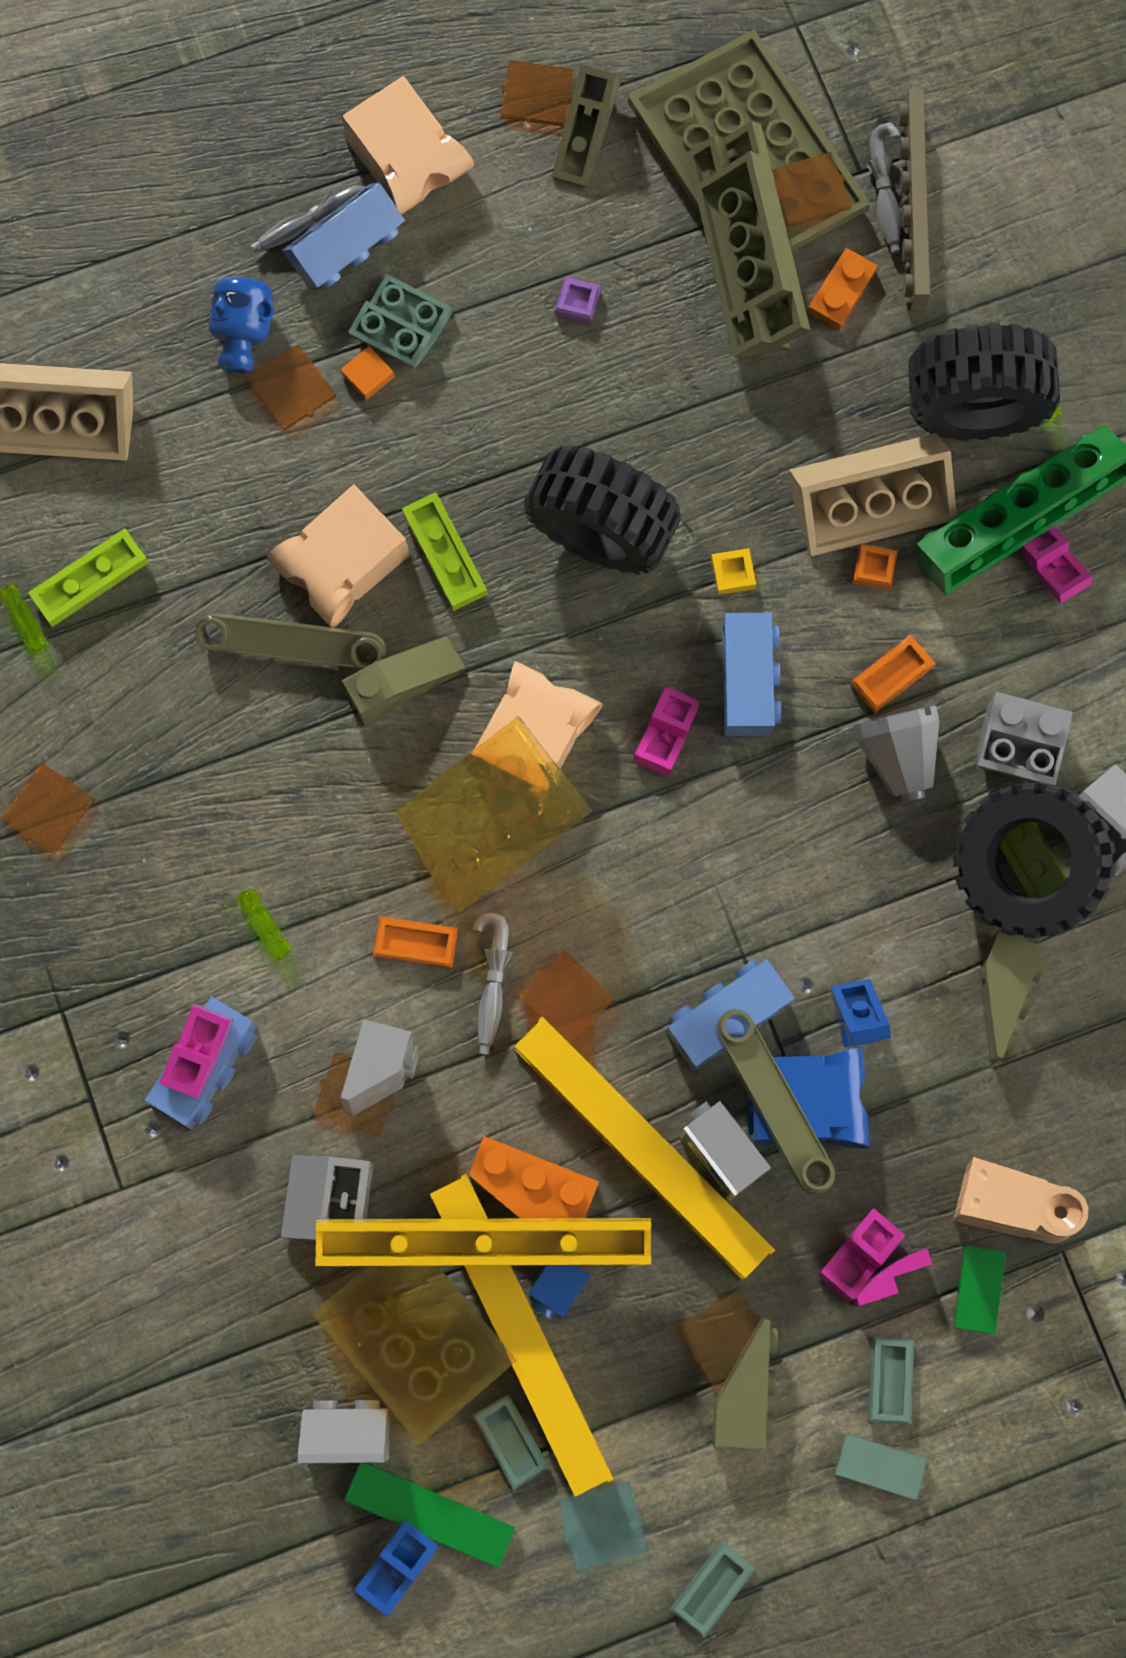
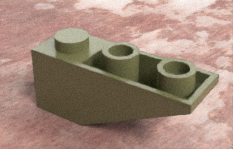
M1001 929L992 936L979 969L989 1058L993 1063L1000 1061L1004 1055L1010 1056L1019 1035L1013 1032L1018 1018L1024 1019L1032 1003V997L1027 995L1032 981L1038 983L1046 965V960L1041 959L1044 946L1017 935L1011 936L1002 933Z
M761 1318L714 1399L712 1443L715 1447L766 1449V1439H773L774 1413H767L768 1396H775L776 1372L769 1370V1353L776 1354L778 1334L777 1328H770L771 1320L767 1318Z

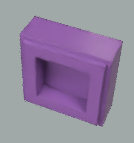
M565 276L556 304L555 316L591 324L601 292V285Z

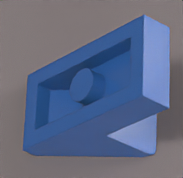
M870 979L831 986L840 1034L845 1047L870 1044L891 1038L890 1024Z

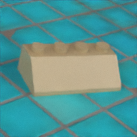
M0 363V452L127 460L134 409L132 372Z
M936 433L789 470L794 506L810 556L951 522L957 516L951 450Z

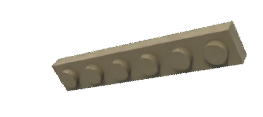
M908 89L905 103H899L897 115L898 126L904 127V137H900L898 150L899 160H905V171H901L900 194H906V205H902L901 228H907V239H903L902 262H908V274H904L903 296L909 297L910 311H925L930 297L924 93L923 89Z

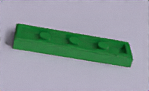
M370 1463L359 1464L344 1500L398 1525H402L406 1520L428 1538L497 1568L501 1565L515 1530V1526Z

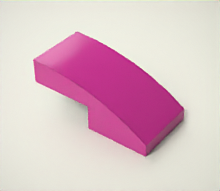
M1055 526L1019 549L1035 574L1060 604L1092 585V575L1069 552V541Z
M665 687L634 755L633 763L669 777L698 712L701 701Z
M193 1005L179 1042L173 1046L159 1084L198 1099L214 1068L234 1019L201 1006Z
M873 1208L817 1276L849 1303L855 1298L873 1273L885 1262L905 1234Z
M927 1248L891 1263L870 1278L852 1300L854 1307L898 1294L899 1292L893 1277L932 1265Z

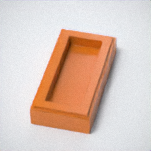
M909 635L854 678L850 686L875 714L933 669L936 663L917 641Z
M379 916L373 957L452 969L459 930L455 927Z

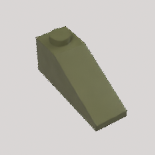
M581 64L552 177L588 187L613 112L622 76Z
M444 636L376 661L343 679L342 683L348 699L365 726L462 673L466 668L448 637Z

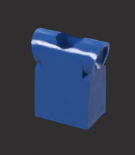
M863 1046L844 1050L829 1056L773 1057L820 1143L829 1142L851 1148L870 1149L868 1114L859 1097L862 1084L865 1081ZM745 1090L749 1140L753 1145H776Z

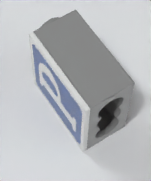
M720 1101L712 1107L708 1102H705L687 1116L688 1118L685 1121L688 1125L682 1130L679 1137L728 1201L732 1200L771 1169Z

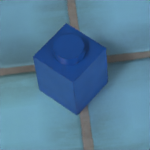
M546 1265L528 1293L530 1297L535 1299L531 1307L552 1320L555 1314L563 1318L590 1277V1274L577 1265Z

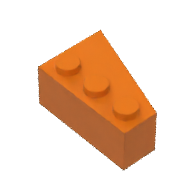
M483 1136L468 1174L472 1181L516 1218H586L599 1183L597 1180Z

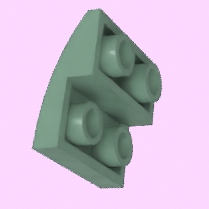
M386 274L370 302L366 300L348 334L415 369L440 335L453 310L449 305Z

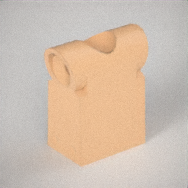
M404 76L342 115L346 142L377 182H380L401 215L421 203L431 190L451 183L474 167L470 154L460 143L444 133L441 125Z
M353 484L307 525L299 536L285 540L273 548L267 555V560L288 582L308 591L310 606L330 627L334 628L347 615L354 601L360 599L410 556L406 538Z
M515 661L507 693L502 698L472 753V770L542 805L575 739L591 724L603 704L574 689L554 686L543 674Z
M973 1157L966 1167L953 1221L1023 1238L1028 1237L1041 1240L1044 1243L1057 1244L1067 1240L1084 1227L1088 1219V1205L1085 1198L1075 1189L1058 1186L1047 1182V1180Z

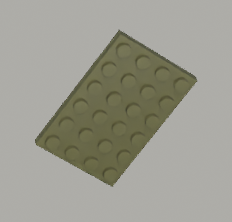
M755 29L628 96L629 106L699 214L700 210L686 153L713 135L724 139L750 121L757 122L762 126L792 252L869 211L870 202Z

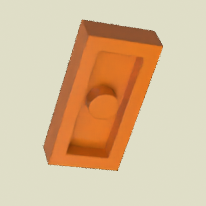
M846 248L810 303L807 313L840 331L875 276L878 265Z

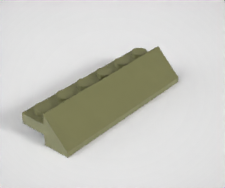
M750 121L724 139L713 135L686 153L733 357L736 358L791 349L789 341L810 330L762 126L757 122Z

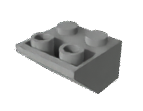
M996 692L987 705L979 737L976 767L1033 783L1056 785L1073 712Z
M1115 764L1078 797L1084 801H1089L1097 809L1095 813L1098 817L1106 821L1110 829L1107 831L1110 842L1114 841L1116 852L1112 854V865H1116L1114 875L1118 876L1126 868V773Z
M292 1155L281 1238L316 1242V1219H367L374 1165L370 1161L330 1156Z

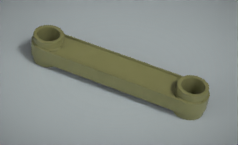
M212 613L203 617L195 630L198 643L203 648L212 651L363 669L376 661L384 659L387 652L383 639L371 632ZM212 623L220 627L223 635L221 640H215L208 636L206 632L207 624ZM362 643L372 644L376 648L378 656L374 659L363 657L359 651V645Z
M733 1009L725 1012L716 1023L715 1032L717 1039L795 1181L803 1191L809 1194H819L827 1191L835 1180L834 1167L752 1018L742 1010ZM735 1019L743 1025L744 1035L742 1038L738 1039L729 1036L725 1029L727 1020ZM810 1164H815L823 1170L824 1181L822 1185L815 1186L807 1179L806 1170Z

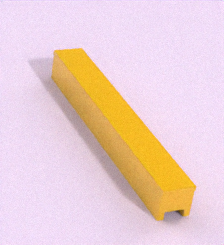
M543 1017L515 1045V1052L741 1280L745 1279L766 1256H770L775 1251Z
M467 1174L462 1175L461 1179L430 1194L442 1219H488ZM464 1265L574 1496L576 1497L605 1481L610 1482L614 1480L511 1265Z
M651 1218L316 1219L315 1266L651 1264Z

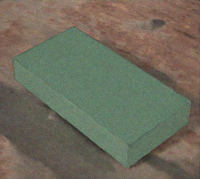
M871 1337L868 1421L911 1424L914 1339Z
M509 1394L472 1415L513 1490L550 1469Z
M845 1433L834 1474L917 1500L927 1459Z
M721 1541L670 1610L705 1638L756 1568Z

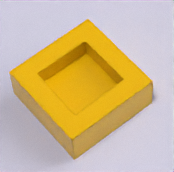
M749 548L711 554L717 595L754 590L756 588Z

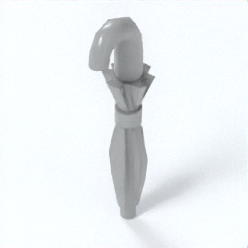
M892 123L879 125L872 131L869 141L872 160L867 161L869 164L867 168L876 179V187L879 192L877 197V214L882 232L888 246H890L891 254L900 253L899 244L901 240L900 210L895 195L891 190L892 186L889 178L893 158L886 156L883 142L886 135H890L891 140L899 139L901 136L899 130Z
M353 185L335 195L330 189L318 206L315 205L308 209L307 212L286 217L272 226L257 242L251 245L254 253L283 245L298 238L314 222L317 223L324 219L325 216L331 214L366 186Z
M495 912L481 914L474 922L472 931L482 932L483 927L487 924L492 925L494 928L492 946L489 949H484L489 966L487 974L488 983L485 986L478 1009L479 1054L489 1055L490 1045L493 1044L503 1010L502 988L500 984L503 980L502 971L513 952L507 951L508 924L504 916Z

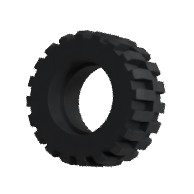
M989 323L985 326L974 324L967 325L963 329L953 328L946 330L945 334H936L930 337L927 342H922L913 352L908 362L911 415L920 428H924L930 434L938 433L940 437H957L958 440H969V438L986 440L989 437L999 436L1002 438L1016 432L1023 433L1029 431L1030 427H1038L1044 424L1046 419H1050L1060 404L1057 349L1044 333L1040 334L1036 329L1030 327L1024 329L1021 325L1016 324L1004 326L1000 325V323Z
M571 445L557 447L546 455L524 501L525 514H527L530 523H534L535 528L541 533H545L554 543H559L566 550L573 554L576 553L592 563L596 562L605 568L617 569L622 573L629 574L633 572L636 575L647 574L660 565L681 518L680 507L676 503V498L672 494L667 493L666 488L662 484L653 481L648 474L643 471L640 472L634 469L632 465L624 461L620 462L603 452L600 454L594 452L593 449L585 447L579 449Z
M1045 783L1009 786L1000 789V792L994 795H988L979 802L980 806L976 811H970L964 820L966 826L963 831L958 832L955 841L956 844H959L958 854L953 855V867H958L960 878L955 880L958 889H964L968 896V899L965 900L971 911L977 910L982 915L980 920L987 925H995L1001 928L1002 933L1011 936L1023 935L1024 938L1052 936L1079 925L1084 919L1090 917L1098 909L1097 906L1100 901L1106 898L1110 890L1108 884L1110 878L1114 877L1116 865H1112V854L1116 853L1114 841L1110 842L1107 831L1110 829L1106 821L1100 819L1095 813L1097 809L1089 801L1079 798L1077 793ZM1027 822H1040L1057 829L1066 839L1071 851L1072 867L1068 879L1058 891L1042 898L1025 897L1013 891L1005 882L999 868V849L1004 837L1016 826Z

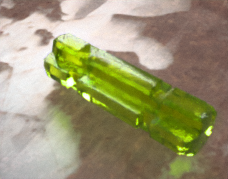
M9 584L1 588L0 600L19 635L24 639L23 642L32 656L46 651L49 648V643L42 631H40L37 621L17 586Z
M251 888L241 893L236 898L237 903L244 914L248 913L247 918L264 945L268 944L267 950L272 958L278 962L288 957L293 952V949L285 936L281 937L282 932L266 906L261 905L263 902L255 889Z

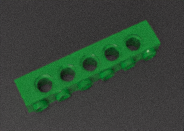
M1106 425L1093 432L1084 434L1075 444L1062 452L1052 454L1045 463L1030 472L1022 473L1015 482L1000 491L992 492L983 502L969 511L959 513L950 523L939 530L926 534L917 543L918 566L945 595H948L1017 551L1026 543L1031 542L1053 526H1056L1125 482L1126 445Z

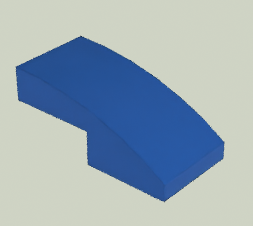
M405 1520L354 1591L388 1617L439 1546Z

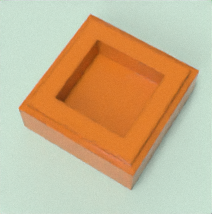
M370 346L340 369L342 376L365 400H368L394 378V372Z
M860 543L852 584L890 591L898 550Z

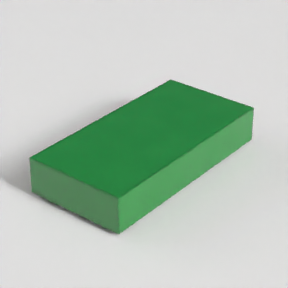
M969 1245L963 1246L952 1328L996 1335L1006 1252Z

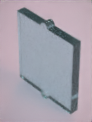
M630 1481L559 1500L566 1527L563 1536L564 1539L569 1540L576 1571L648 1551L640 1523L643 1515L641 1512H637Z

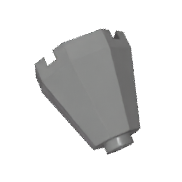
M936 705L853 725L858 743L892 797L901 795L902 802L926 797L924 790L932 788L934 784L939 717Z

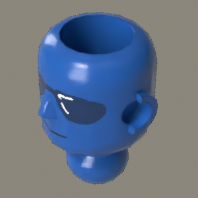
M238 276L223 277L213 287L209 331L216 339L224 342V349L218 356L219 366L224 371L240 374L249 373L254 366L251 346L260 345L269 336L271 319L274 314L273 294L270 287L262 281Z

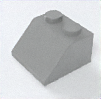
M363 1019L341 1094L345 1115H357L401 1090L406 1077H414L419 1055L416 1054L418 1046L413 1045L411 1031Z
M338 1400L313 1401V1409H304L302 1411L298 1463H383L389 1460L390 1408H380V1400H355V1409H338Z

